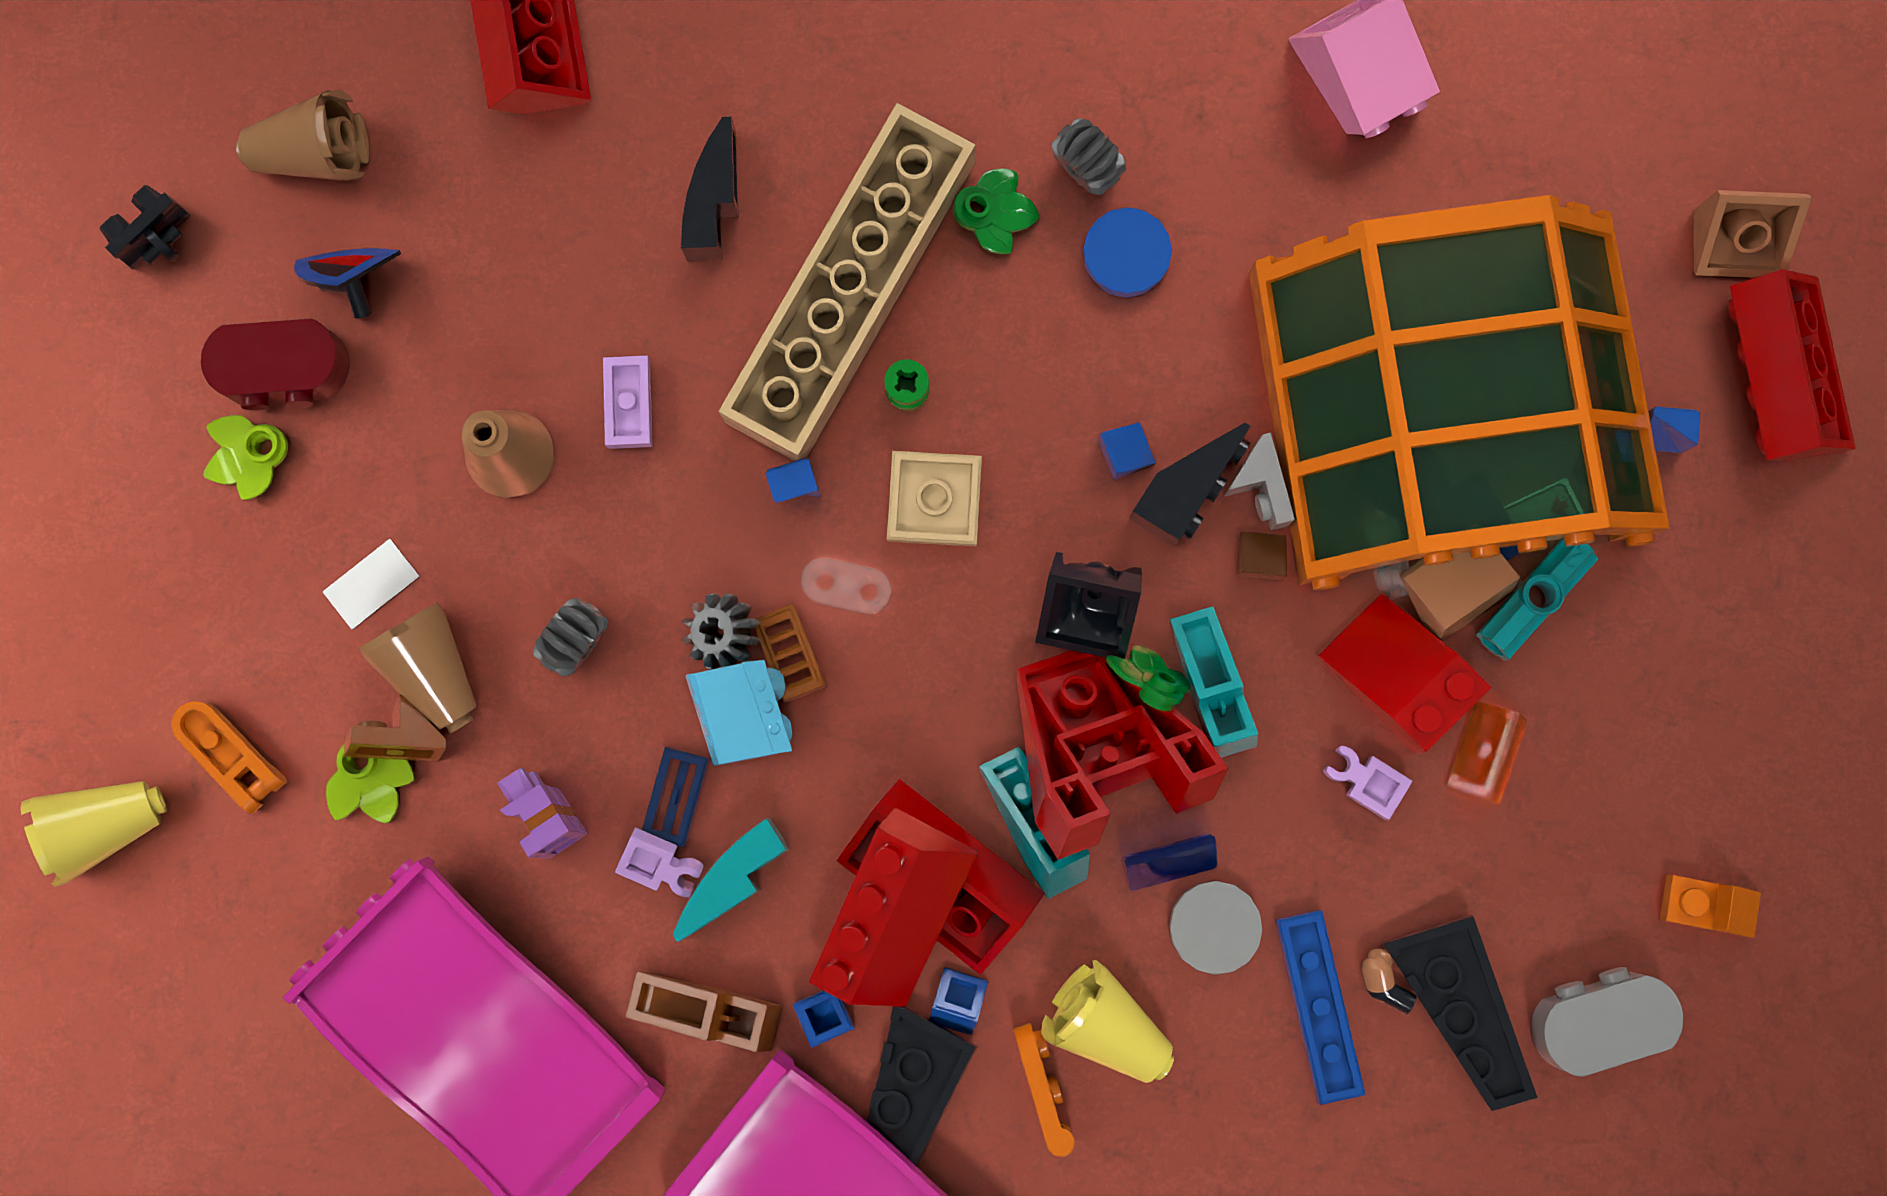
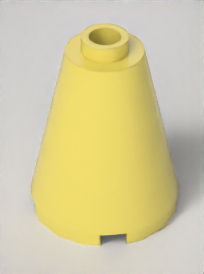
M145 781L32 797L22 801L21 815L31 812L33 824L24 827L27 839L44 875L55 872L56 877L51 884L57 887L69 883L161 824L160 814L167 812V808L157 786L149 788Z
M1092 960V969L1085 964L1079 967L1055 995L1052 1003L1058 1009L1053 1020L1045 1015L1041 1029L1043 1038L1052 1045L1145 1083H1149L1154 1079L1161 1080L1164 1078L1174 1062V1057L1172 1056L1173 1046L1106 966L1097 960Z

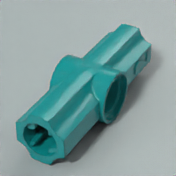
M1560 539L1527 578L1514 587L1510 597L1476 633L1481 644L1503 660H1509L1547 616L1561 607L1564 597L1596 563L1598 557L1595 555L1594 549L1588 544L1565 546L1564 539ZM1531 586L1540 588L1544 593L1545 604L1542 608L1536 607L1530 601L1529 590Z

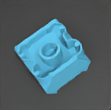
M765 660L742 662L736 665L686 675L713 766L792 752L790 745L793 735L791 722L785 715L781 714L777 703L785 692L784 677L780 671L774 668H767Z

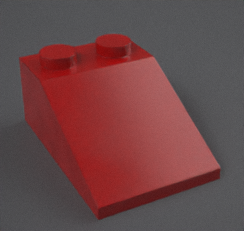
M1380 594L1317 656L1413 754L1427 752L1492 688L1458 653L1384 594Z

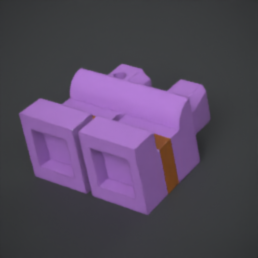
M520 768L497 783L509 802L500 811L507 816L522 818L531 833L519 841L528 858L551 859L588 834L561 790L544 785L537 772L531 771L527 773L524 768Z

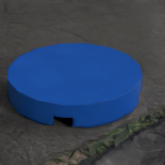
M1127 207L1111 210L1095 221L1086 235L1083 259L1086 272L1091 279L1093 278L1095 283L1100 285L1102 290L1111 295L1127 298L1147 293L1162 280L1169 268L1172 247L1168 232L1157 218L1144 210Z

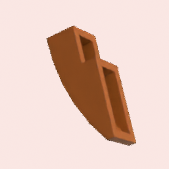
M637 971L626 1018L706 1041L716 1040L750 1051L764 1052L772 1051L782 1005L698 983Z

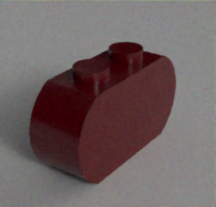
M312 318L221 325L208 337L201 353V369L208 384L218 393L241 405L242 409L253 411L269 409V403L286 402V405L291 407H309L314 405V400L329 399L342 388L350 368L349 355L343 342L325 326Z

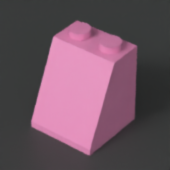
M1356 0L1289 38L1293 49L1346 134L1364 135L1365 138L1376 136L1390 127L1388 121L1400 114L1403 117H1407L1423 110L1428 106L1426 100L1440 92L1403 0Z

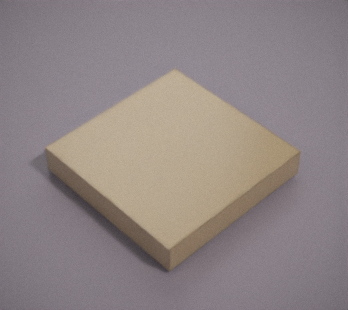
M892 451L887 542L977 547L982 456Z

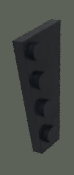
M1471 914L1384 941V946L1491 1111L1538 1098L1474 916Z
M893 1006L887 1042L884 1043L880 1060L882 1063L878 1080L870 1102L868 1123L918 1167L978 1046L907 1007Z

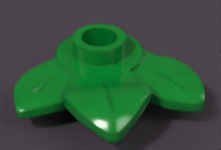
M1000 168L985 172L978 180L976 186L962 189L953 201V214L958 224L965 229L972 230L980 246L991 253L1008 255L1012 252L1013 237L1011 233L1029 228L1040 216L1036 206L1029 198L1022 193L1015 192L1019 174L1011 169ZM970 201L977 202L982 208V213L974 212L970 207Z
M1133 646L1130 658L1110 655L1105 659L1107 664L1123 680L1141 687L1139 697L1155 709L1171 711L1175 704L1181 703L1184 693H1188L1190 690V683L1182 672L1167 668L1161 656L1144 646Z

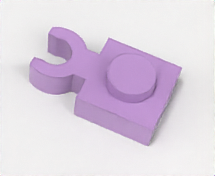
M1338 746L1335 752L1346 759V769L1343 772H1338L1334 768L1326 766L1323 773L1333 781H1348L1352 783L1346 796L1382 819L1389 820L1411 785L1412 780L1374 756L1369 757L1363 766L1359 763L1357 754L1351 748Z
M635 827L615 873L656 891L661 881L669 883L670 888L677 895L690 897L695 884L685 880L682 874H689L692 877L699 878L704 865L694 858L677 859L673 857L677 845Z

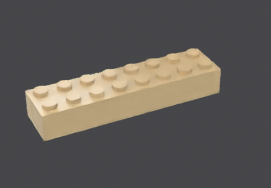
M896 103L718 411L726 424L793 461L808 457L973 168L976 147L974 143Z

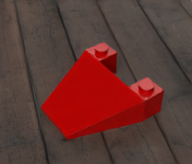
M1072 650L1018 668L1016 672L1034 819L1058 860L1098 845L1111 815L1101 797L1152 778L1175 814L1213 800L1228 771V767L1206 735L1175 708H1172L1171 711H1161L1149 706L1139 697L1141 687L1123 680L1107 664L1105 657Z

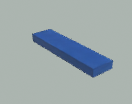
M1316 910L1275 919L1317 1103L1323 1105L1366 1095L1323 911Z

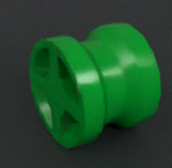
M910 359L899 360L893 363L886 372L884 378L886 396L892 405L898 409L909 411L915 410L924 404L930 392L928 373L920 363Z

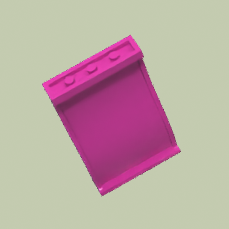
M429 856L415 863L408 859L390 876L389 879L394 885L382 897L377 892L369 897L356 911L361 918L349 930L344 926L339 928L322 945L327 953L316 964L311 960L307 961L290 977L289 981L294 986L282 998L288 1004L294 1003L347 1061L396 1105L436 1137L494 1196H567L661 1100L666 1089L654 1077L650 1078L629 1054L568 994L503 938L433 866L435 862Z
M781 1049L664 1194V1196H948L854 1110L793 1064L794 1060Z

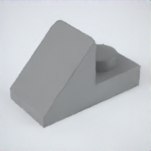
M1271 433L1263 434L1255 443L1224 496L1259 489L1260 494L1255 495L1257 513L1261 521L1267 520L1270 531L1288 527L1295 518Z

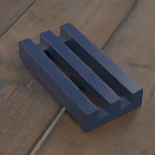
M668 747L664 748L643 823V831L677 846L687 847L711 759ZM673 759L681 760L662 830H655V823ZM692 763L696 764L697 767L677 836L671 833Z

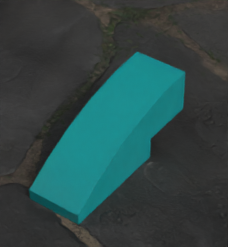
M1208 607L1170 619V626L1183 671L1190 683V693L1203 732L1221 758L1257 747L1259 734L1243 694L1244 686L1214 607Z
M766 818L736 841L701 880L686 904L672 934L677 942L686 939L761 890L752 874L790 850L771 818Z

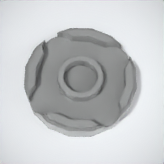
M1219 881L1198 883L1183 892L1172 907L1169 924L1171 943L1180 958L1196 970L1214 975L1234 972L1248 963L1259 948L1263 930L1260 912L1251 897L1237 886Z

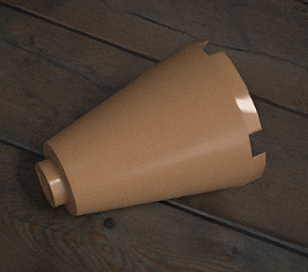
M340 89L328 90L242 129L236 142V153L239 160L250 171L255 173L350 181L361 178L365 173L359 172L361 164H366L369 161V139L361 113L353 114L347 102H353L352 98Z
M486 410L472 414L463 425L462 443L466 467L473 481L484 491L500 498L527 495L537 490L548 479L554 466L555 454L553 453V443L549 431L536 417L520 410Z
M438 602L358 648L363 658L399 694L411 702L437 730L446 727L448 732L452 733L474 720L470 711L475 709L477 705L444 609L442 610Z

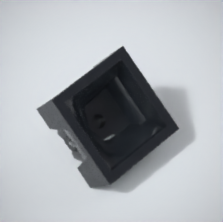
M1056 552L1048 576L1035 643L1105 658L1110 655L1126 658L1141 596V568L1132 567L1124 571H1117L1113 567L1101 562L1064 564L1063 553Z

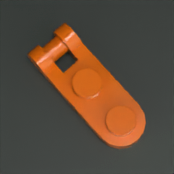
M199 701L186 702L178 707L173 714L171 727L175 738L247 813L253 815L264 805L262 799L271 791L277 792L287 783L284 775L269 764L212 704ZM251 770L258 779L247 787L240 779Z
M1031 1023L1014 1027L1013 1031L1047 1148L1054 1156L1065 1157L1072 1152L1075 1141L1070 1127L1065 1122L1059 1121L1055 1105L1064 1102L1056 1075L1046 1077L1041 1059L1050 1057L1046 1040L1043 1038L1041 1030L1033 1032Z

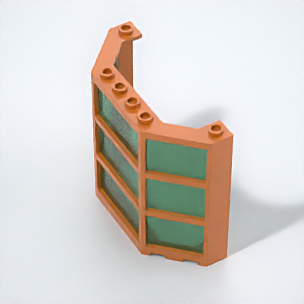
M1553 195L1521 198L1362 220L1349 225V234L1336 238L1332 242L1328 243V237L1322 235L1293 246V255L1278 258L1269 255L1255 260L1249 272V279L1278 459L1295 518L1289 527L1299 585L1312 583L1313 590L1339 587V579H1343L1351 573L1407 560L1423 558L1424 566H1432L1452 562V554L1470 552L1471 559H1483L1500 555L1501 547L1517 545L1518 553H1526L1548 548L1547 541L1564 539L1565 546L1587 544L1595 541L1594 534L1608 535L1609 542L1625 540L1627 547L1654 543V535L1670 529L1611 211L1603 209L1597 211L1596 214H1591L1589 205L1575 201L1565 203V208L1560 206L1559 198Z

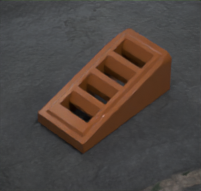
M794 603L755 618L760 622L755 631L770 668L780 671L784 677L785 692L782 701L785 704L827 687ZM790 619L793 627L768 637L765 628ZM797 636L799 643L778 652L774 651L772 645ZM803 652L805 660L781 669L779 661ZM809 668L812 676L790 685L787 684L785 677Z

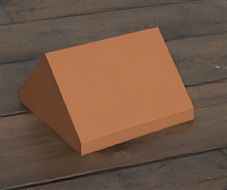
M1717 190L1694 210L1693 271L1695 275L1756 278L1781 269L1788 270L1812 199L1809 194Z
M1472 524L1465 530L1480 529V527ZM1470 552L1452 554V562L1432 566H1424V560L1422 559L1401 573L1399 576L1424 627L1441 641H1445L1508 597L1519 581L1520 576L1502 554L1483 559H1471Z

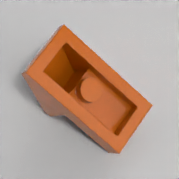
M1666 875L1660 920L1755 938L1761 893L1734 885L1716 884L1676 875Z

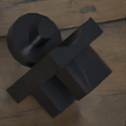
M144 185L133 195L131 200L142 212L131 224L122 216L116 214L110 216L100 226L101 232L109 243L105 248L116 259H120L131 269H134L143 260L151 265L162 254L172 262L179 258L180 255L171 245L183 235L177 228L191 216L165 192L160 194L150 186Z

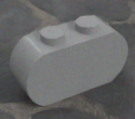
M1627 967L1602 972L1599 974L1601 981L1584 986L1583 981H1574L1556 987L1557 995L1542 999L1535 1008L1531 1019V1037L1540 1056L1553 1067L1579 1077L1670 1050L1677 1043L1683 1028L1682 1007L1673 990L1659 979L1628 972Z

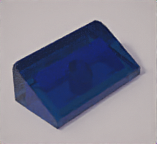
M1204 834L1123 856L1121 862L1128 888L1135 891L1216 868L1218 863L1215 836Z

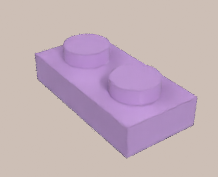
M648 355L603 357L605 446L608 449L653 447L650 358Z

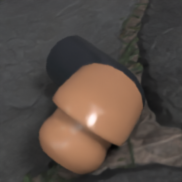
M1379 948L1371 950L1368 953L1367 959L1362 964V974L1368 994L1385 1005L1408 1015L1415 1004L1416 994L1395 984L1391 967L1393 959L1386 950Z

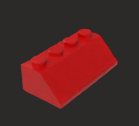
M470 0L488 109L527 115L587 104L591 101L574 0Z
M1781 269L1730 285L1732 299L1728 303L1729 313L1739 328L1741 342L1738 343V355L1741 363L1748 370L1751 385L1747 387V397L1750 406L1757 412L1760 428L1757 429L1756 439L1759 449L1763 454H1766V459L1770 461H1790L1856 449L1818 277Z
M899 778L874 807L836 861L856 876L877 827L894 808L979 851L937 941L981 975L1022 928L1045 893Z
M894 808L876 829L809 983L849 1005L906 1007L979 851Z

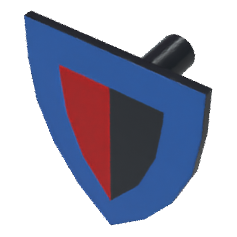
M362 248L323 253L296 260L294 271L298 279L307 285L319 287L323 292L346 294L353 317L364 318L369 316L371 311L360 278L401 255L400 250Z

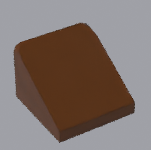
M1241 531L1237 577L1284 580L1287 577L1286 535Z

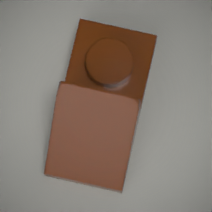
M400 694L393 707L392 728H388L386 723L380 721H363L358 723V726L351 725L345 738L344 757L438 761L446 749V739L411 702Z

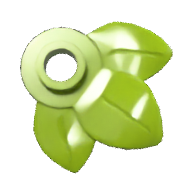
M241 415L225 416L209 423L206 426L208 433L222 447L206 466L203 476L223 485L237 483L238 493L244 501L263 494L272 483L274 467L279 465L287 455L288 442L284 433L269 424L255 426L250 420ZM271 440V451L268 454L262 455L261 445L265 441Z
M343 745L337 754L336 763L338 771L326 785L327 805L331 815L335 820H341L360 807L371 818L382 823H390L399 806L397 787L405 786L415 780L409 761L368 758L367 766L359 769L355 764L356 757H344Z

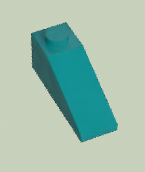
M1017 747L980 765V772L1021 857L1047 899L1087 880L1090 861L1088 849L1058 860L1036 825L1027 757L1021 748Z

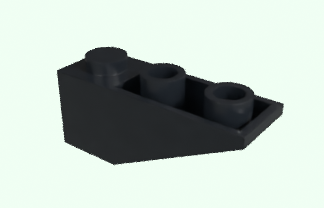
M1243 423L1156 473L1129 519L1174 547L1181 537L1190 541L1204 519L1197 514L1205 499L1213 503L1227 482V479L1220 476L1227 463L1230 461L1237 465L1251 442L1244 439V436L1251 426Z

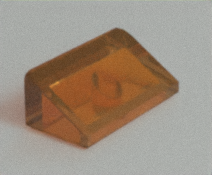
M1478 701L1474 705L1447 786L1499 805L1527 725V719L1519 712Z

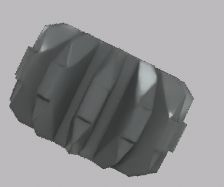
M1076 118L1070 125L1067 124L1051 143L1054 157L1060 162V166L1089 193L1102 195L1108 188L1111 189L1120 180L1119 177L1126 171L1125 159L1118 151V147L1110 141L1109 136H1106L1098 126H1094L1089 120Z
M711 593L705 595V604L695 602L690 605L695 618H685L681 621L686 627L691 628V634L681 639L684 644H694L689 657L693 660L704 659V667L707 669H717L720 665L721 667L736 665L737 660L747 661L751 658L747 645H757L760 642L756 636L751 635V629L756 628L760 622L758 619L747 618L752 609L749 603L741 602L738 604V597L734 594L726 593L721 598L719 594ZM718 628L724 630V635L718 633Z
M579 598L570 599L563 607H560L548 625L542 630V634L536 640L533 656L542 662L541 665L551 672L555 671L562 677L571 675L582 665L598 644V641L605 633L608 619L599 613L600 610L589 602L586 603Z

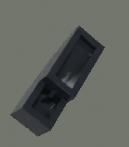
M731 116L722 117L708 138L695 166L687 191L681 236V249L687 261L722 260L721 217H739L737 137Z

